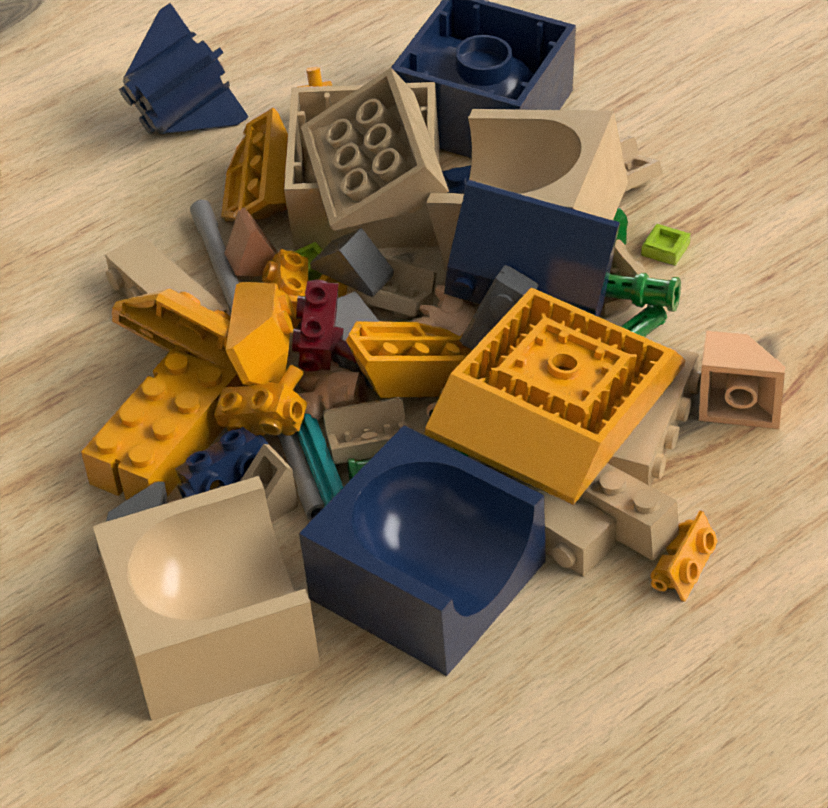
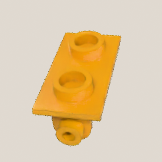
M699 511L694 520L688 519L685 522L679 523V535L666 548L669 555H662L650 574L653 588L662 592L666 591L667 588L675 589L682 602L686 601L694 584L697 583L701 571L711 553L714 552L718 542L704 511Z

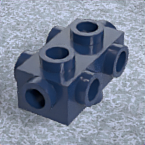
M243 426L225 433L220 441L204 451L193 453L187 458L185 463L175 468L181 484L177 486L182 498H186L240 482L263 444L269 445L262 435L255 436Z

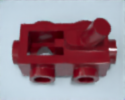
M324 280L307 281L305 296L298 295L296 319H302L301 329L294 328L292 352L299 353L298 366L302 370L309 372L318 370L330 371L331 360L335 354L357 363L347 342L343 340L344 328L335 326L338 306V283H328Z

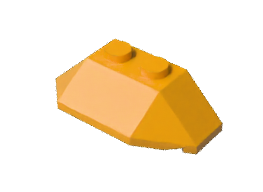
M274 108L248 122L244 128L243 134L245 137L236 147L226 171L221 218L225 221H235L238 211L244 207L254 220L267 219L275 213L287 209L284 185L288 133L278 111Z
M241 282L236 284L226 352L244 385H265L269 382L278 384L286 372L290 334L293 333L291 320L295 316V311L287 294L281 295L276 283Z
M169 288L116 301L112 307V322L168 352L174 348L236 372L226 352L231 316L221 310H214L213 312L200 305V301L192 294L184 291L178 293ZM239 378L240 386H248V385L242 384V382H241V380H240V378Z
M356 321L346 339L360 369L381 398L440 397V390L444 389L452 371L472 351L460 342L464 333H461L459 336L445 328L420 322Z

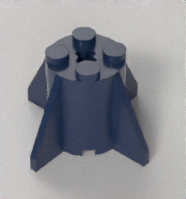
M171 2L161 8L156 14L123 77L124 86L119 89L122 97L128 105L132 106L135 104L142 114L139 120L149 134L155 131L159 134H168L240 124L249 116L230 90L229 81L223 84L220 76L225 74V71L218 57L224 52L220 47L212 51L204 40L197 44L193 40L197 34L190 32Z

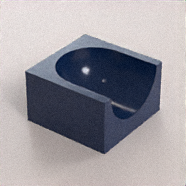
M442 0L391 68L405 83L435 82L439 149L472 159V140L468 120L472 109L560 110L573 91L576 25L487 0Z
M403 425L299 533L309 599L448 676L546 562L544 495Z

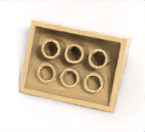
M392 68L378 75L301 126L328 221L334 231L417 212L427 206L426 202L431 193L449 192L416 96Z

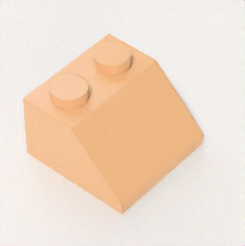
M706 331L701 369L699 421L779 429L785 366L748 334Z

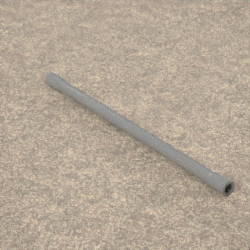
M198 200L191 205L190 212L197 231L202 236L230 312H232L235 287L239 281L224 254L226 248L218 230V222L210 203L207 200ZM281 433L278 435L288 464L293 470L297 493L306 517L311 521L325 507L297 433L290 436H285Z

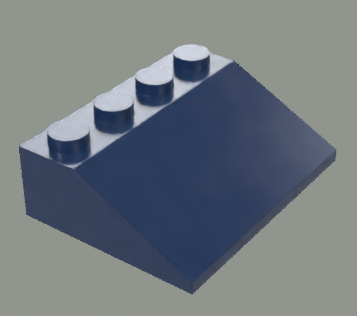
M468 180L447 265L444 294L481 304L494 279L506 265L535 281L539 285L536 290L599 317L604 304L620 222Z

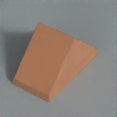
M244 207L237 213L224 254L236 276H262L267 262L272 261L278 251Z

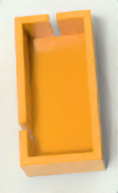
M172 348L153 369L154 378L147 376L81 451L89 484L117 496L124 492L125 499L128 500L151 484L164 482L167 496H169L180 482L175 468L185 463L187 458L193 453L206 450L225 428L218 425L214 413L222 389L240 386L237 372Z

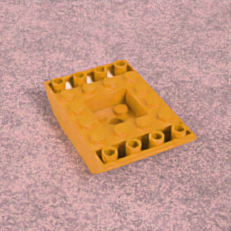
M531 287L452 371L429 418L424 434L574 505L683 369L686 360L668 347Z

